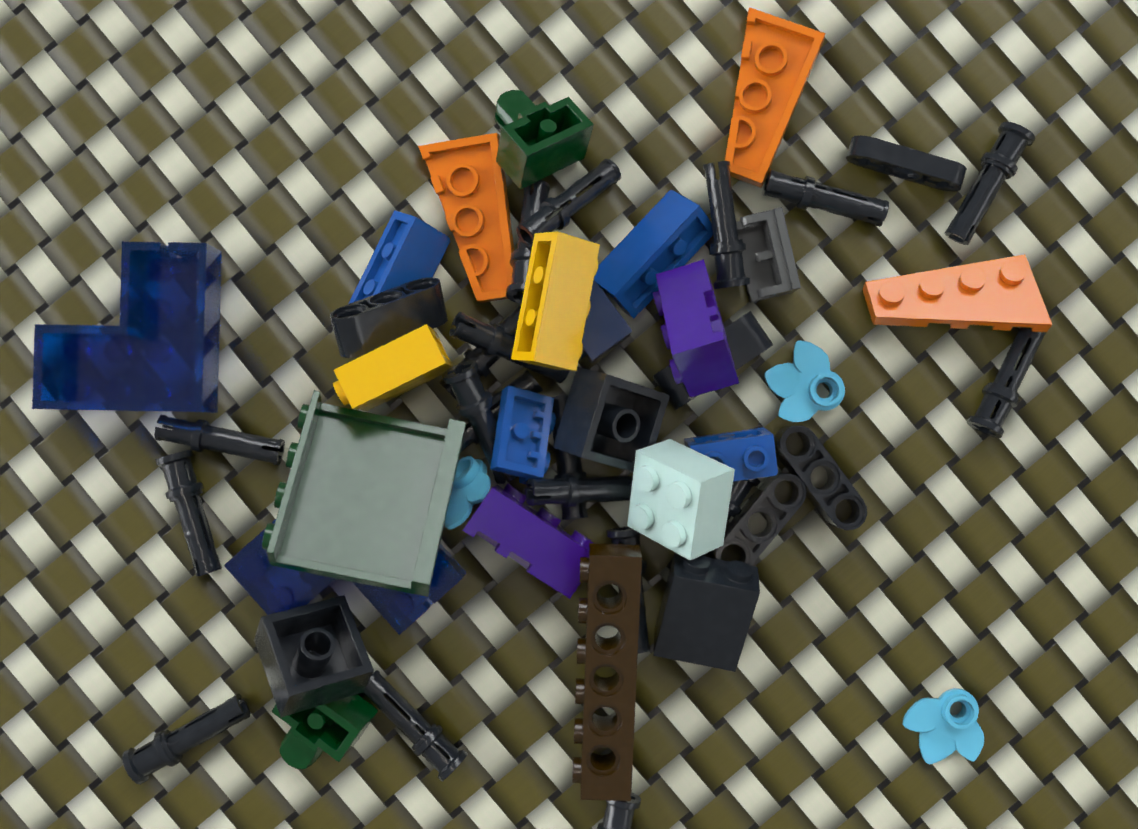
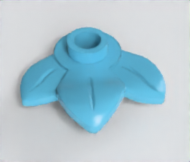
M807 341L795 342L793 363L776 365L764 373L769 388L776 395L784 398L780 405L778 416L787 421H807L818 410L827 411L834 409L842 402L845 395V386L839 375L830 371L828 355L821 348ZM820 383H824L829 387L830 392L826 398H821L817 394L816 389Z
M466 456L458 462L445 520V527L448 530L454 529L465 522L471 514L473 505L482 502L490 490L491 479L486 475L487 465L480 459Z
M949 689L942 693L939 698H922L915 702L904 715L903 726L909 730L920 732L919 748L923 760L927 764L939 762L956 750L963 757L974 762L984 746V733L976 721L979 714L978 703L973 695L963 689ZM955 702H960L962 705L961 711L956 715H951V705Z

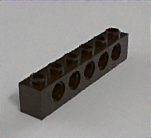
M589 543V557H580V583H588L587 598H579L578 624H586V638H577V664H585L584 678H576L575 704H583V718L574 719V744H582L581 757H573L572 783H580L581 800L631 801L642 569L640 545ZM607 584H613L620 588V592L612 598L601 596L598 590ZM603 626H613L618 630L617 634L610 638H603L596 633ZM601 667H611L616 670L614 675L606 678L598 676L595 672ZM601 707H608L614 710L611 715L606 717L598 716L594 713ZM599 747H607L612 750L607 755H598L593 752Z

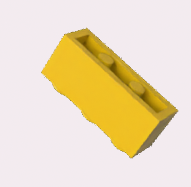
M558 231L534 234L511 356L512 360L551 369L577 371L578 360L583 351L582 339L586 318L591 308L590 296L593 280L598 270L597 258L600 244Z

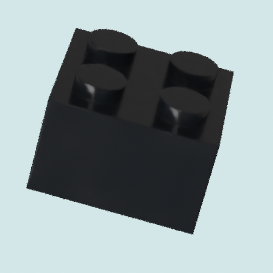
M577 367L553 448L581 458L634 472L636 450L656 444L670 395L605 373Z
M345 595L262 616L254 641L281 718L364 692L374 669Z

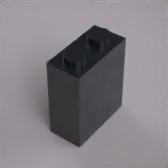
M674 552L654 629L653 656L736 672L760 594L758 567L750 566L741 561L729 562L709 558L704 555L688 560Z

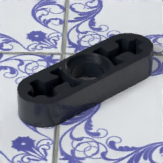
M863 135L852 137L846 160L854 165L943 191L961 190L967 170L959 162Z

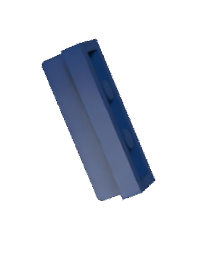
M670 190L598 265L594 280L600 288L610 294L626 314L634 319L654 298L653 292L659 291L656 274L684 266L713 236L712 223L700 205Z
M394 210L348 304L413 280L433 277L450 243V238L419 218Z

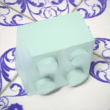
M671 439L636 450L627 526L688 560L695 559L723 546L735 469Z

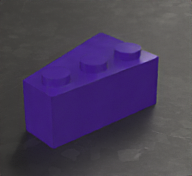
M704 259L656 274L659 291L653 292V297L659 316L664 315L666 324L661 325V330L667 349H671L673 359L669 360L676 384L684 383L690 398L739 384Z
M507 483L504 489L499 485L492 487L462 531L473 538L477 534L496 547L494 549L495 552L505 558L509 556L525 567L528 573L570 599L580 585V557H589V543L594 542L577 530L572 535L558 527L562 520L541 506L539 511L536 512L524 503L526 500L525 494Z

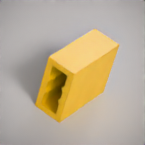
M426 324L334 369L333 371L338 381L334 382L333 386L343 405L350 403L352 409L369 411L442 375L453 365L437 332Z

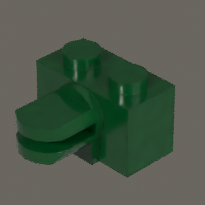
M521 90L506 91L497 100L494 116L495 122L501 127L496 162L518 188L522 189L584 159L594 124L570 97L548 105L546 102L535 105Z
M358 694L282 718L280 717L277 705H275L271 712L291 726L281 742L280 754L283 760L295 769L308 768L316 762L323 751L340 762L360 739L379 710Z

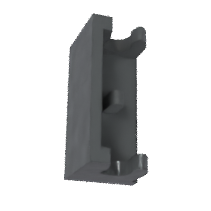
M774 208L773 210L741 217V221L736 222L738 240L743 239V243L746 244V250L742 252L745 277L750 278V284L746 285L749 302L752 303L791 294L800 289V281L783 208Z

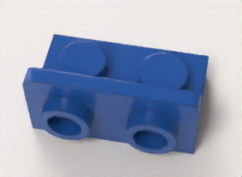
M509 385L502 389L490 470L519 476V483L526 484V481L530 478H543L550 464V453L547 451L549 435L554 429L556 419L555 413L552 412L554 398Z
M764 427L684 438L686 447L735 469L733 482L775 476L778 473L774 434Z

